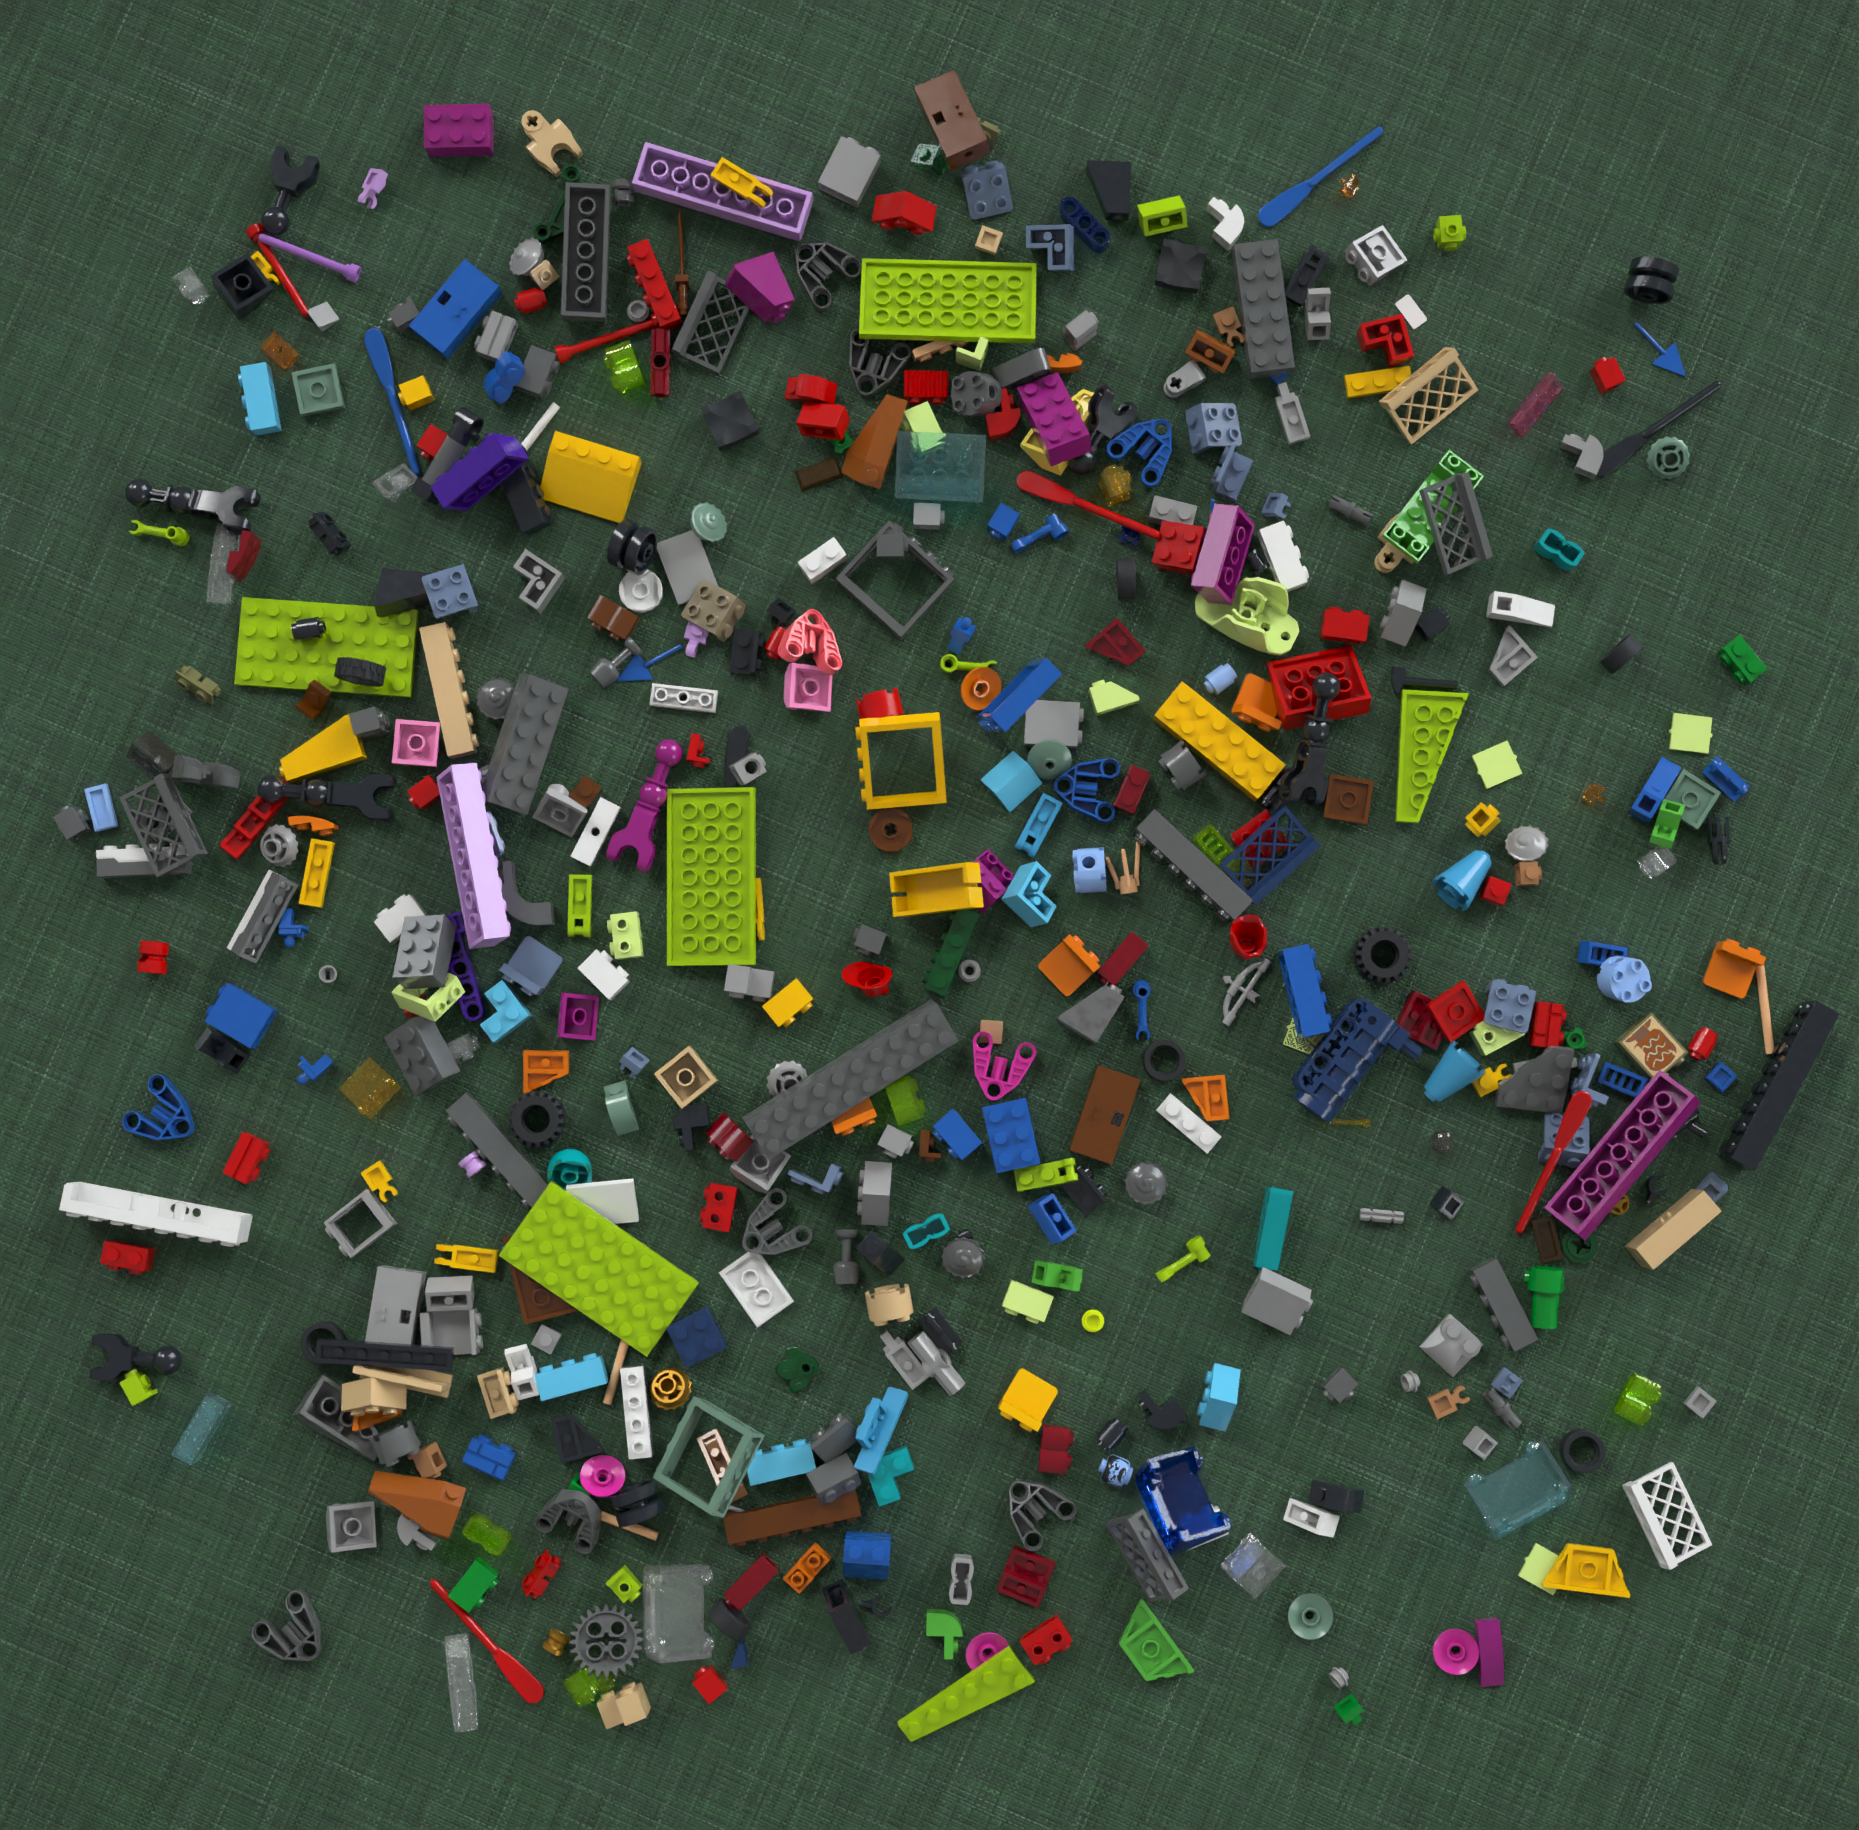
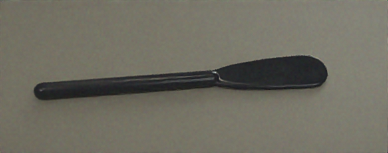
M1713 382L1645 431L1632 435L1603 452V461L1596 476H1607L1627 461L1642 447L1648 438L1720 389L1722 386L1721 382Z
M742 725L732 727L728 734L724 773L725 788H735L738 783L729 766L746 756L750 733Z

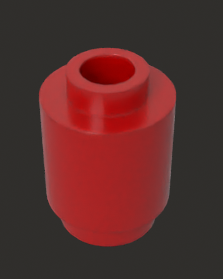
M536 287L516 293L517 298L514 299L517 312L522 311L523 315L543 309V306L548 305L543 290Z
M777 626L776 630L772 631L764 648L767 651L766 656L776 661L781 658L778 654V647L786 630Z
M1701 1027L1700 1031H1696L1687 1047V1050L1690 1052L1689 1056L1697 1061L1707 1060L1717 1043L1716 1038L1718 1035L1706 1027Z

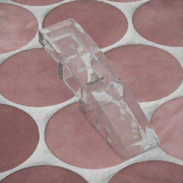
M218 521L211 553L206 602L208 604L230 605L234 578L226 573L229 551H239L240 535L228 533L222 523Z
M464 1633L445 1636L448 1685L454 1732L478 1730L476 1689L473 1682L469 1635Z

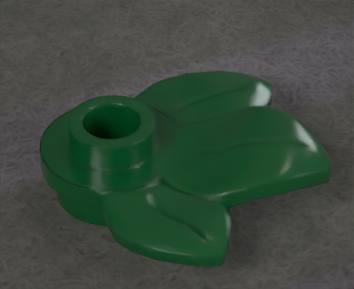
M788 1347L786 1348L788 1359L780 1362L775 1371L781 1378L789 1380L790 1391L797 1392L808 1386L810 1378L818 1373L819 1364L814 1357L807 1356L801 1348ZM805 1364L810 1366V1371L804 1369Z

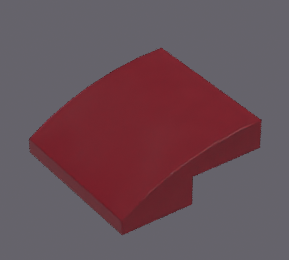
M242 530L239 551H229L226 573L235 580L242 581L256 561L262 540L252 532Z
M1411 990L1396 1023L1410 1034L1408 1038L1433 1050H1437L1444 1035L1426 1006L1432 999L1415 990Z
M1013 1545L996 1591L1038 1608L1055 1567V1561Z

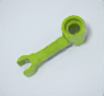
M137 520L131 521L138 525L136 531L129 530L135 536L148 534L165 537L180 547L185 546L189 542V533L180 527L170 526L165 529L144 525Z
M947 654L940 660V668L945 673H952L955 670L972 671L978 667H988L990 664H997L993 660L987 663L961 662L952 654ZM945 662H949L951 668H947Z
M1201 1235L1192 1238L1186 1243L1190 1253L1155 1273L1161 1283L1197 1259L1199 1262H1203L1211 1256L1204 1246L1205 1241Z

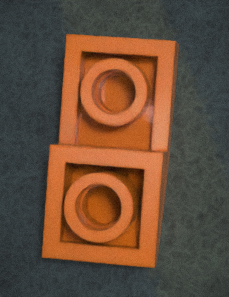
M1061 354L1059 362L1055 361L1054 357L1047 355L1051 369L1049 373H1070L1081 369L1082 360L1074 354Z
M311 816L288 817L289 826L296 827V830L310 829L311 825L312 831L319 833L320 836L332 835L333 831L339 830L338 825L321 818Z
M815 1542L788 1571L783 1580L800 1594L832 1557Z

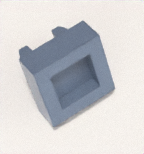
M1269 493L1261 513L1270 517L1286 518L1287 515L1283 514L1282 511L1284 507L1290 508L1291 506L1287 502L1288 496L1283 493Z
M632 1047L619 1061L622 1063L620 1070L627 1067L632 1071L629 1075L632 1078L638 1075L650 1060Z
M1502 1367L1490 1385L1510 1399L1523 1380L1507 1368Z

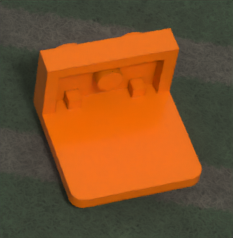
M1247 674L1231 713L1239 716L1238 719L1243 722L1258 725L1257 728L1262 731L1279 730L1282 721L1275 718L1277 710L1271 682L1254 674Z
M1070 934L1038 964L1041 972L1064 996H1070L1100 967L1098 957L1092 951L1087 953L1083 949L1085 944L1076 935L1072 937Z
M1731 939L1717 942L1704 975L1703 984L1737 998H1744L1756 967L1763 966L1766 957L1760 955L1761 951L1757 949L1739 947L1740 943Z
M868 1097L831 1122L835 1133H841L843 1137L854 1132L853 1127L861 1124L862 1127L874 1123V1118L877 1117V1114Z

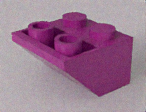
M989 849L972 862L980 864L981 883L977 884L978 887H982L984 907L977 909L982 914L1004 895L1014 878L1012 872Z

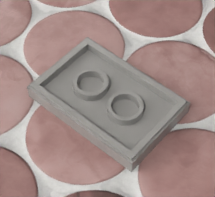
M692 530L657 543L659 556L679 606L689 602L702 580H707L718 586L702 542Z

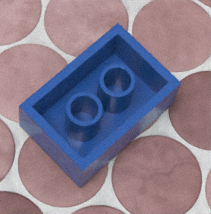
M1026 1098L982 1107L996 1173L1040 1164Z

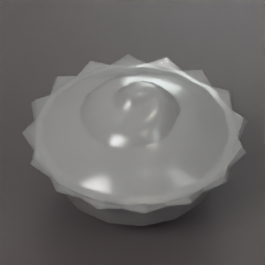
M533 237L530 240L525 239L524 242L519 243V246L514 249V254L511 255V261L509 262L511 266L510 271L513 274L531 275L530 272L543 262L544 251L538 239Z
M275 824L264 832L260 842V849L263 856L270 863L282 867L291 865V862L296 859V854L299 852L296 835L291 832L290 828Z
M1521 825L1519 828H1514L1507 835L1505 849L1509 855L1518 861L1532 862L1546 853V849L1549 846L1547 844L1548 838L1545 837V832L1540 831L1539 827L1533 828L1531 825L1527 827Z
M784 1061L781 1064H776L775 1068L770 1070V1075L767 1076L768 1083L766 1086L769 1089V1094L775 1097L808 1076L806 1069L794 1061Z

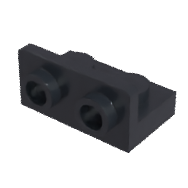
M734 629L730 674L756 676V672L761 671L762 658H759L758 655L759 649L764 647V636H761L760 630Z
M1078 1165L1074 1168L1075 1173L1078 1174V1181L1060 1185L1086 1217L1101 1204L1108 1201L1105 1198L1107 1192L1100 1183L1097 1186L1093 1183L1091 1178L1094 1176L1086 1166L1082 1168Z

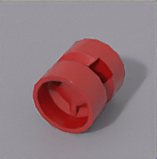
M140 941L139 954L142 955V958L138 959L137 972L167 974L168 962L164 959L169 954L170 943Z

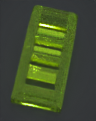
M1210 823L1204 826L1192 839L1223 871L1218 865L1221 862L1219 859L1227 852L1230 854L1233 849ZM1210 833L1211 836L1204 842L1202 838ZM1216 839L1218 842L1212 848H1209L1208 845ZM1220 846H1223L1224 849L1220 853L1215 855L1214 852ZM1233 859L1226 866L1229 867L1236 859Z

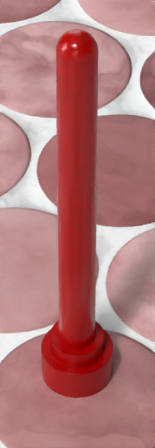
M261 223L251 225L245 231L247 236L254 243H258L301 315L308 317L307 306L270 246L259 241V235L265 234Z
M650 319L570 347L561 344L555 346V350L561 364L569 361L568 359L572 358L571 355L652 329L655 325L653 320Z

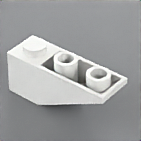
M1494 591L1489 596L1486 617L1552 627L1555 605L1517 594Z

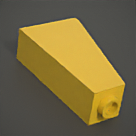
M349 714L280 760L282 766L279 767L282 778L290 783H295L367 759L361 739L354 735Z

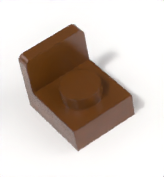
M314 679L309 683L304 698L296 704L295 708L313 720L326 709L332 692Z
M584 775L574 790L569 792V797L588 810L603 788Z
M921 1129L918 1156L923 1157V1161L936 1162V1158H941V1153L928 1152L929 1148H933L934 1135H930V1130Z

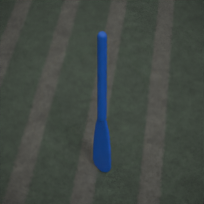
M1375 128L1312 178L1295 185L1263 206L1258 213L1259 222L1266 227L1276 225L1307 197L1314 186L1381 136L1383 128Z
M371 328L366 332L364 342L377 376L387 392L412 473L415 476H419L421 469L394 388L393 370L385 338L381 330Z

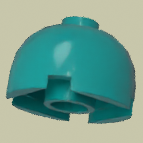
M575 1149L561 1150L549 1162L547 1180L548 1182L553 1181L565 1190L566 1185L591 1183V1162L581 1151Z

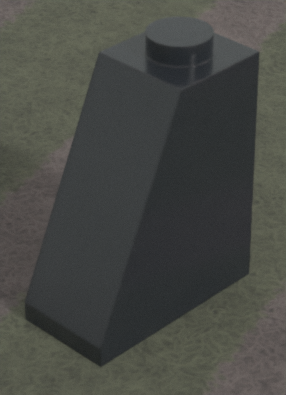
M1087 160L1086 173L1105 219L1111 220L1114 223L1128 220L1131 162Z
M382 568L374 603L377 617H385L430 605L422 582V576L432 573Z
M873 1229L856 1246V1249L889 1276L905 1260Z
M840 1579L822 1588L828 1612L849 1652L852 1654L871 1645L868 1631L844 1580Z

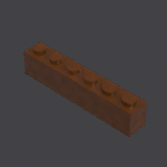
M856 1488L822 1506L816 1495L725 1514L723 1520L728 1545L734 1544L735 1547L748 1544V1540L756 1539L757 1542L769 1540L771 1535L778 1534L779 1537L791 1535V1531L800 1529L801 1532H808L814 1530L813 1526L822 1525L823 1528L836 1525V1521L844 1520L845 1523L854 1522L861 1516L862 1511Z

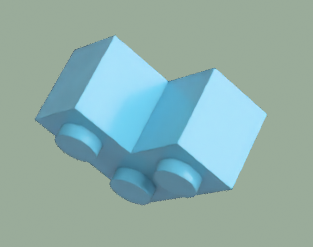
M1037 861L1019 867L1001 899L1030 927L1048 923L1057 907L1042 893L1051 874Z
M501 980L484 993L497 1010L496 1013L480 1024L492 1042L498 1043L532 1017V1014L507 981Z
M1214 1363L1212 1371H1207L1205 1384L1208 1385V1388H1205L1202 1401L1204 1403L1200 1402L1197 1410V1415L1200 1416L1199 1425L1226 1432L1237 1404L1240 1369Z

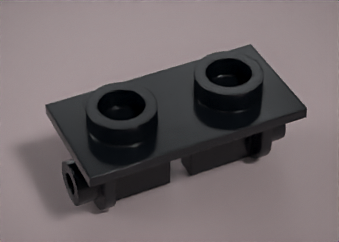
M325 512L312 514L313 518L309 520V527L319 539H322L325 535L327 536L322 543L331 554L338 556L342 553L341 548L351 547V544L347 541V536L335 526L330 515Z
M1283 767L1256 800L1257 803L1272 814L1283 803L1279 798L1281 779L1290 770L1289 768Z
M936 1307L918 1320L938 1348L943 1349L947 1354L955 1351L963 1343Z

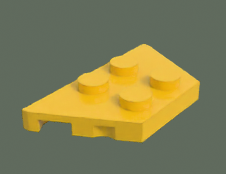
M1567 1543L1541 1585L1547 1588L1630 1598L1629 1590H1627L1623 1579V1573L1619 1568L1616 1554L1612 1548Z

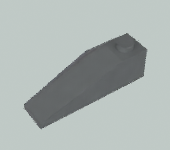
M321 1375L303 1397L292 1417L316 1432L371 1461H375L378 1455L371 1446L369 1439L374 1437L377 1440L376 1434L379 1432L374 1426L353 1432L354 1416H351V1412L341 1411L342 1386Z

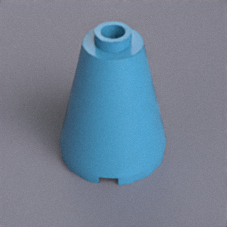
M1475 850L1439 874L1432 881V887L1436 886L1439 890L1437 895L1452 908L1462 907L1461 911L1467 910L1491 866L1490 856L1483 850Z
M1455 1041L1449 1045L1424 1085L1426 1089L1424 1094L1433 1102L1435 1100L1443 1101L1486 1073L1484 1069L1481 1071L1478 1069L1480 1064L1463 1047L1459 1049L1455 1047L1458 1044Z

